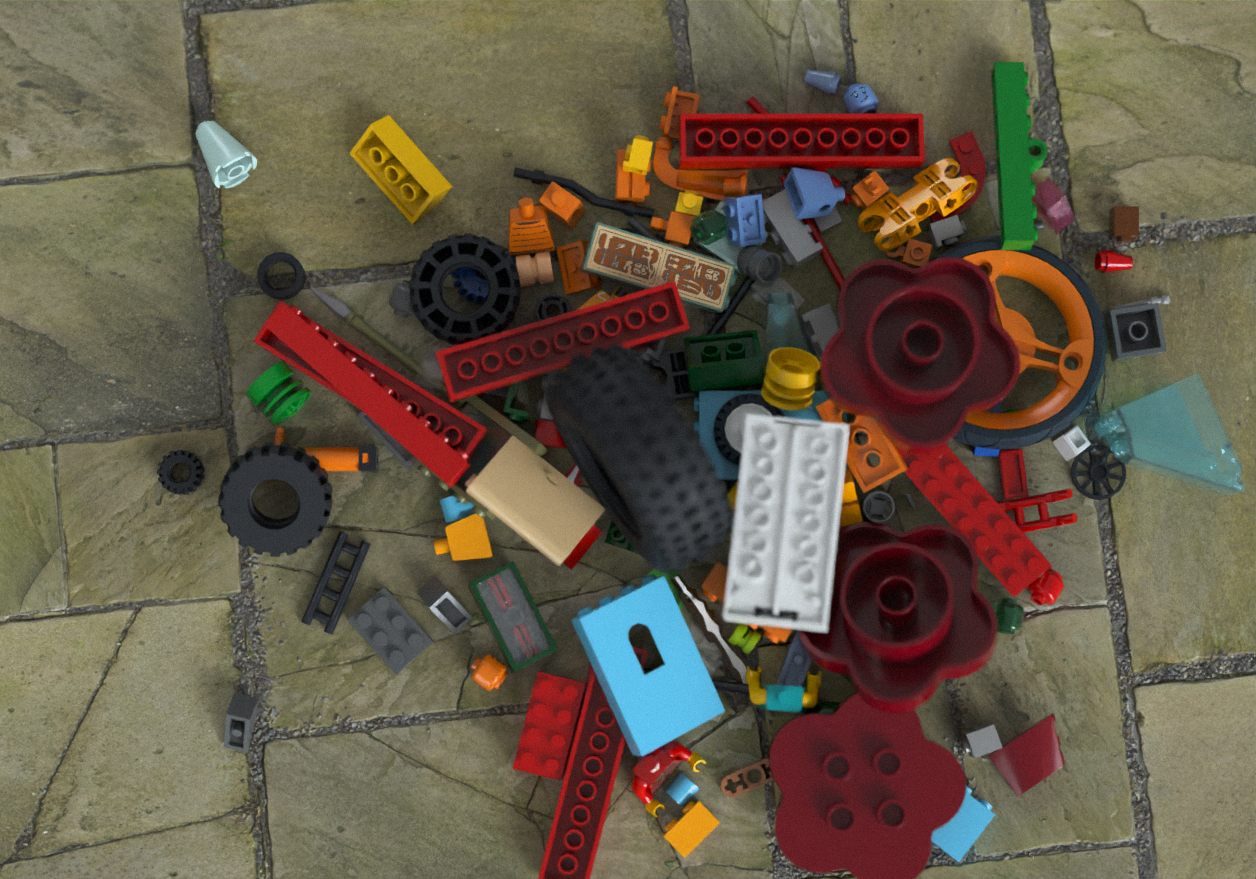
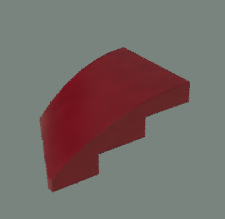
M1053 713L1015 736L1010 742L1003 745V748L993 751L988 755L1017 797L1049 777L1065 764L1063 753L1060 750V738L1056 734L1054 725L1056 719Z

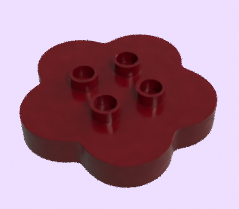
M945 257L933 260L914 269L897 261L873 260L854 269L842 285L837 301V319L840 329L832 336L824 349L820 361L819 379L825 395L835 406L853 415L873 418L884 436L897 447L909 452L925 453L937 450L950 442L962 427L967 414L990 409L1008 395L1019 376L1020 356L1011 336L995 321L996 299L994 289L988 276L977 265L965 259Z
M873 522L855 523L841 529L838 533L828 633L798 630L800 642L805 653L815 664L823 669L848 675L855 690L866 703L888 713H903L914 710L931 698L942 680L965 677L980 670L990 660L996 648L997 618L990 602L977 590L978 559L973 545L962 533L944 525H924L904 533Z
M857 692L845 698L831 714L810 713L788 720L774 734L769 747L768 763L770 772L781 791V798L777 805L773 822L775 839L780 850L790 862L809 872L828 873L845 869L857 879H916L928 862L933 832L955 817L965 798L966 780L960 763L946 748L924 737L921 723L915 710L903 713L880 711L866 703Z

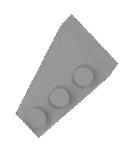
M785 189L762 201L764 224L767 223L771 230L769 235L773 243L780 245L783 251L781 256L787 266L791 265L793 270L820 255L823 249L820 242L815 243L810 234L812 230L809 225H805L802 219H796Z
M829 303L803 314L800 318L808 345L819 362L827 343L839 330L837 318Z

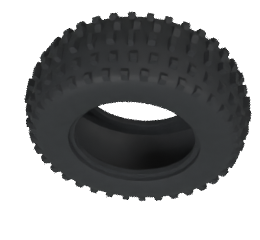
M612 344L608 349H604L603 346L593 349L589 357L581 353L570 360L571 363L567 365L568 370L558 371L553 378L555 383L547 385L545 388V400L569 453L591 490L606 509L605 511L642 558H645L648 564L652 565L660 573L669 572L672 567L675 570L684 569L690 560L696 563L708 558L712 554L710 547L722 544L725 541L726 533L733 529L735 517L732 514L733 509L729 504L730 500L724 491L723 483L720 481L716 469L688 421L664 387L657 381L656 377L648 371L644 363H640L635 354H631L630 350L624 348L623 345Z

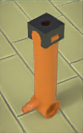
M283 427L276 428L275 445H280L281 442H285ZM377 446L301 447L306 450L305 453L310 457L314 455L319 460V466L325 468L326 471L379 472V448Z

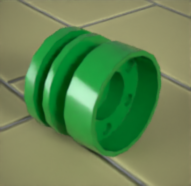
M284 361L278 362L266 370L252 383L245 394L256 407L268 403L262 414L265 417L271 416L269 422L273 426H277L294 416L312 394L308 387L302 388L304 383L301 380L289 384L295 373Z

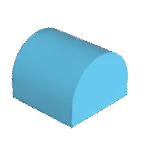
M682 772L665 789L666 793L682 807L699 790Z

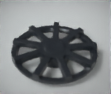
M1094 445L1087 447L1074 458L1071 467V477L1079 493L1090 499L1104 500L1114 496L1121 490L1126 479V467L1123 459L1115 450L1103 445ZM1096 449L1106 451L1101 462L1097 461ZM1090 451L1093 464H1089L1081 457ZM1112 453L1118 459V462L1107 466L1105 464L1109 454ZM1078 461L1086 466L1088 471L1076 472ZM1121 465L1122 477L1110 474L1109 470ZM1076 476H1089V479L1080 486ZM1107 478L1120 481L1115 490L1109 485ZM1092 482H1095L1094 495L1085 491V488ZM1100 483L1104 484L1109 494L1099 495Z

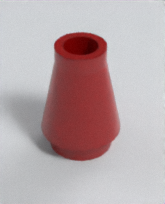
M1103 249L1102 252L1098 251L1094 259L1096 271H1101V273L1131 270L1133 265L1131 255H1124Z

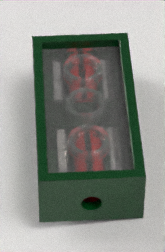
M514 561L468 584V588L511 673L558 650Z

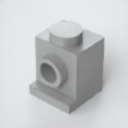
M958 215L931 223L926 228L934 251L939 250L942 243L945 246L959 242L958 238L967 234L966 226L963 220L959 221Z

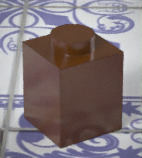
M1114 206L1109 211V239H1117V243H1131L1132 240L1139 236V206Z

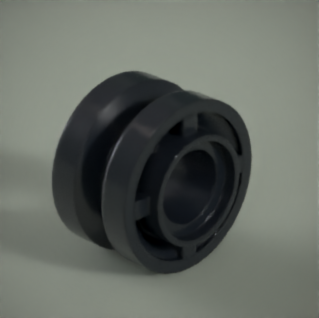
M557 294L544 296L536 307V315L539 321L551 318L548 310L552 305L559 306V315L572 312L569 301Z

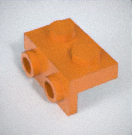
M673 86L671 93L666 92L663 106L668 108L666 116H661L659 130H663L662 137H670L672 140L678 141L680 114H696L700 95L677 90L678 87Z

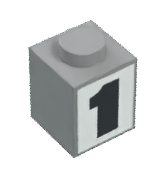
M986 724L962 733L964 740H961L963 749L966 754L970 753L973 758L1003 748L994 724Z

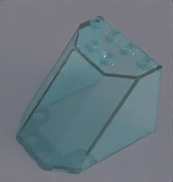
M1198 373L1095 419L1096 424L1094 428L1100 438L1103 437L1113 456L1122 463L1226 496L1245 491L1244 483L1239 475L1242 473L1240 462Z

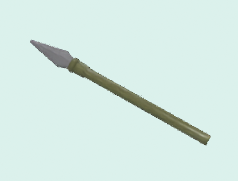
M310 287L313 293L336 317L345 320L346 324H350L351 327L362 332L448 398L445 385L441 380L368 326L358 315L356 316L354 311H350L344 303ZM464 399L453 401L460 408L466 402Z

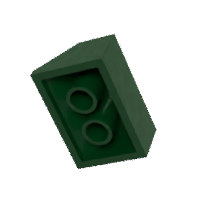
M757 330L684 338L690 391L764 383L763 358Z

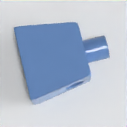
M792 168L783 183L796 219L826 216L831 213L837 202H842L845 198L844 188L834 187L829 174L825 172Z

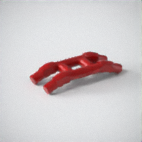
M1071 489L997 502L1004 511L1013 510L1016 525L1023 533L1077 522V515L1075 513L1049 517L1047 503L1072 498L1073 493ZM1037 505L1040 520L1025 522L1023 508Z

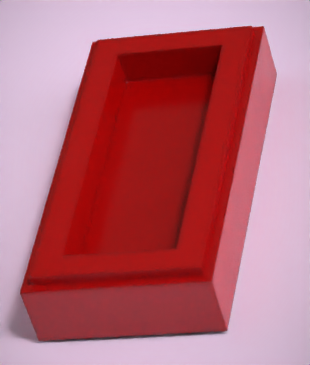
M1023 449L999 451L998 465L1003 500L1029 497Z

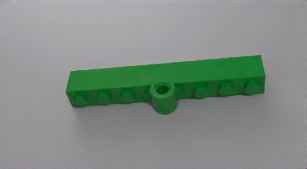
M995 62L991 72L1001 250H1031L1034 241L1038 240V227L1034 226L1033 220L1036 219L1037 206L1032 204V196L1035 195V182L1031 181V174L1042 167L1048 150L1043 141L1028 137V130L1031 128V115H1027L1030 95L1025 91V86L1028 85V71H1024V62Z

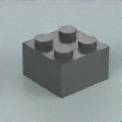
M1158 303L1110 310L1104 314L1112 362L1160 355L1167 351Z

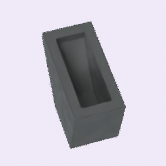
M436 576L417 592L424 603L454 634L473 618Z

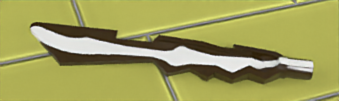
M679 574L673 577L671 581L678 589L679 597L687 611L694 614L697 625L707 641L715 643L724 655L720 660L736 682L748 684L745 681L747 666H750L751 669L752 664L722 636L724 625L714 619L713 610H709L707 602L698 597L696 589L688 587Z

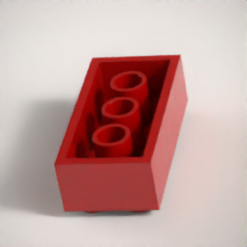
M541 671L537 672L512 769L559 781L562 780L586 683Z

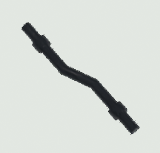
M515 167L513 177L530 180L533 184L542 185V183L550 184L553 181L562 188L570 189L597 207L624 212V215L631 217L638 215L652 218L655 209L638 206L635 202L627 201L624 203L598 197L571 179L544 174V171L537 169L530 171Z

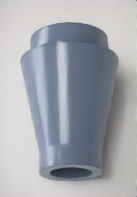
M808 69L804 83L828 95L831 93L837 94L842 76L837 75V72Z

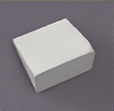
M1077 425L1053 441V444L1066 461L1074 458L1091 445Z

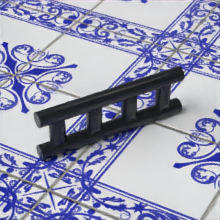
M341 531L337 535L301 621L307 625H310L313 619L325 623L324 632L331 635L335 631L371 545L363 540L359 547L346 542L348 534ZM341 551L355 556L350 570L336 564ZM332 573L345 578L340 592L327 587ZM322 596L336 601L331 615L317 610Z

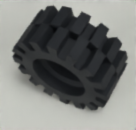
M183 450L171 451L169 455H165L163 457L164 460L159 462L158 466L160 468L157 470V474L160 477L158 480L162 483V487L178 495H187L190 492L196 491V488L201 486L202 483L200 482L205 476L203 475L205 470L201 460L196 455ZM179 463H185L190 469L188 479L183 482H177L172 476L174 466Z

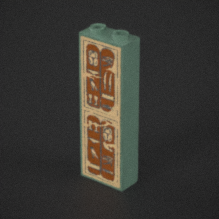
M596 222L592 227L580 272L641 291L675 281L683 304L715 314L723 312V309L726 310L730 302L728 291L730 286H734L737 273L734 272L736 265Z

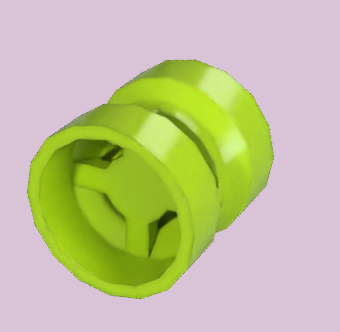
M739 623L728 639V642L732 645L740 646L742 651L749 655L760 639L761 634L757 631L749 630L746 624Z

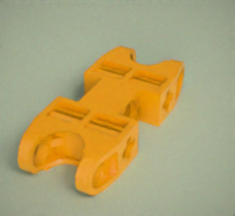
M943 159L915 175L913 178L916 186L898 198L892 192H889L872 203L860 214L857 222L858 227L865 233L880 230L875 236L874 244L882 251L891 250L919 234L921 229L918 223L938 211L945 217L968 201L977 190V181L970 175L954 178L960 170V165L955 159ZM953 165L951 170L944 173L948 166ZM971 183L967 190L962 191L967 184ZM873 217V220H871L867 225H864L867 219ZM890 236L886 243L881 244L883 239Z

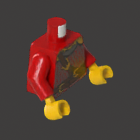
M670 741L647 753L632 770L634 779L631 789L641 802L646 804L645 809L654 817H658L655 814L656 809L660 807L665 810V806L653 798V795L681 764L687 761L695 772L700 771L696 767L699 762L706 764L698 752L692 753L677 741Z

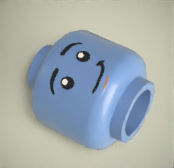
M855 83L847 88L843 103L850 114H876L879 100L869 85Z

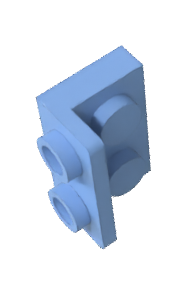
M762 194L725 197L724 214L727 220L726 237L729 245L743 247L765 243Z

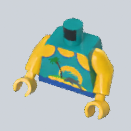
M747 666L745 681L748 682L751 702L759 705L758 709L806 712V708H813L817 704L819 687L822 686L821 671H819L818 675H811V670L807 672V687L761 684L760 676L762 669L757 667V671H752L750 666Z

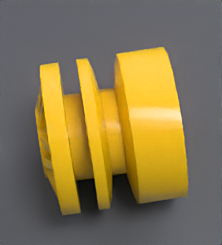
M792 347L774 349L769 353L766 367L767 374L764 377L761 392L762 397L769 404L780 409L802 410L809 407L813 399L814 383L817 381L820 362L814 355L802 349Z

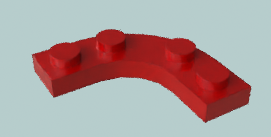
M972 131L951 139L949 144L960 165V176H972L977 181V190L968 201L945 217L938 211L929 216L931 223L962 214L972 206L982 191L986 173L985 162ZM971 183L967 184L962 191L967 190Z

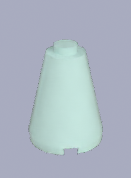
M204 121L199 124L196 137L216 187L220 188V185H224L225 188H230L249 177L247 172L251 167L254 170L257 166L255 156L215 121Z

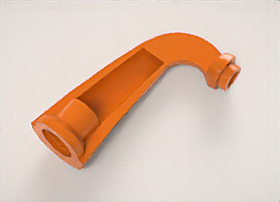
M658 137V141L655 142L656 151L653 157V168L659 180L666 185L681 191H695L700 196L725 201V197L728 196L739 197L747 195L748 170L674 169L668 159L670 152L674 148L672 138Z

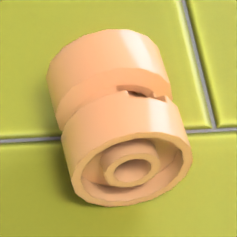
M549 251L536 253L533 258L529 254L516 256L521 288L534 286L536 281L540 284L554 283Z

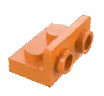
M580 240L556 247L566 295L590 289H601L602 278L580 272L588 241Z

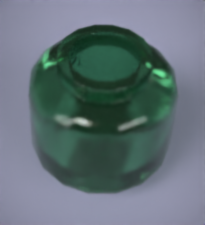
M709 209L693 218L690 227L691 234L697 242L710 245L726 236L728 221L723 214L714 209Z
M1002 597V602L993 603L992 607L997 618V632L1015 634V631L1022 628L1024 608L1016 604L1017 599Z

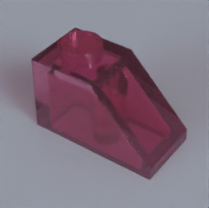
M1049 177L1035 188L1032 204H1036L1037 213L1057 235L1076 219L1065 195Z

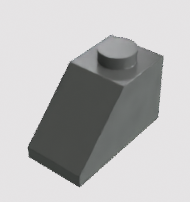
M234 693L226 712L224 747L248 752L257 717L258 698Z

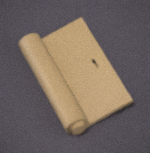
M514 436L506 442L478 476L474 473L465 484L468 487L466 493L558 567L606 510Z

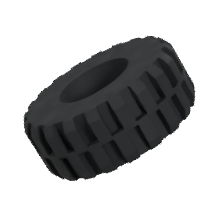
M465 233L456 236V234L449 235L448 238L441 241L437 240L432 243V247L424 250L420 255L419 261L412 269V277L409 281L410 302L415 315L423 327L437 339L455 346L504 332L505 328L515 318L521 295L518 271L513 260L504 249L486 237ZM458 268H473L479 271L488 283L489 293L486 302L481 308L471 313L456 312L443 299L442 286L444 280L452 271Z
M267 442L261 447H251L245 454L239 455L229 467L220 486L218 507H221L220 517L222 522L228 526L227 532L231 537L236 536L240 540L238 544L245 549L247 546L255 549L254 553L262 555L263 552H268L271 557H279L280 553L285 552L287 555H292L297 552V549H305L310 546L312 541L323 532L332 508V485L328 481V473L325 468L319 466V460L314 455L311 457L307 455L305 449L299 446L297 449L292 448L290 443L281 442L280 445ZM268 479H279L289 483L298 493V509L292 516L284 519H273L263 515L253 502V492L256 486Z

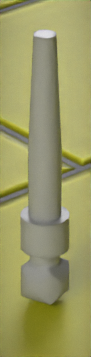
M1162 295L1159 298L1157 296L1150 297L1147 300L1112 307V310L1153 303L1168 304L1170 297L1168 295Z

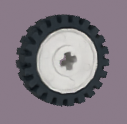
M747 393L730 399L722 406L715 418V443L724 457L736 465L741 466L746 414L785 418L780 408L769 404L760 394Z

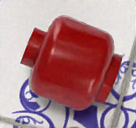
M1051 568L1027 586L1028 593L1031 595L1030 599L1040 606L1043 604H1054L1064 589L1062 576Z

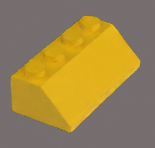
M389 115L371 123L349 153L412 225L435 207L452 188V185Z

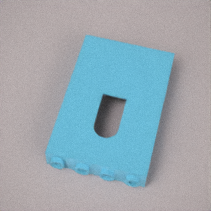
M654 574L642 578V584L636 587L632 584L619 590L621 594L614 598L610 595L599 600L600 605L594 608L588 606L577 611L578 616L571 619L633 756H643L725 712L665 576L655 577ZM637 623L647 626L665 664L644 675L628 640L629 629Z

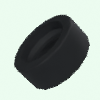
M276 252L266 256L260 263L257 279L261 289L270 297L278 300H288L302 290L305 283V271L301 263L293 255L285 252ZM278 262L290 264L295 271L296 278L294 283L285 290L274 289L267 280L268 270Z

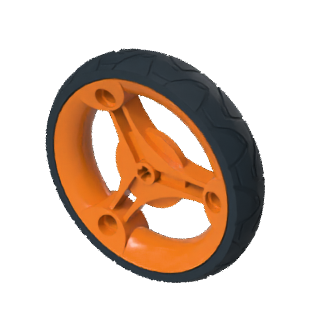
M984 239L962 244L935 258L934 260L945 257L965 259L977 265L986 273L995 293V321L1011 336L1019 352V374L1026 368L1041 369L1054 373L1057 383L1055 388L1045 398L1026 409L1009 413L981 411L967 414L962 427L953 439L980 448L1014 449L1042 442L1064 430L1076 420L1093 398L1100 383L1106 359V331L1099 305L1086 282L1070 265L1055 254L1035 245L1032 246L1031 250H1001L1000 239ZM999 275L1026 281L1051 299L1060 311L1067 327L1069 345L1064 350L1036 339L1034 330L1027 319L1020 313L1005 308L995 283ZM1035 351L1058 357L1056 363L1053 364L1033 358ZM1064 361H1073L1075 363V369H1067L1064 364Z

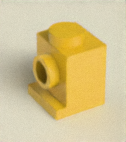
M635 135L633 144L627 145L625 159H629V162H623V171L647 176L653 142H650L649 138Z
M685 190V193L679 192L675 212L695 216L694 221H698L703 197H700L698 192Z

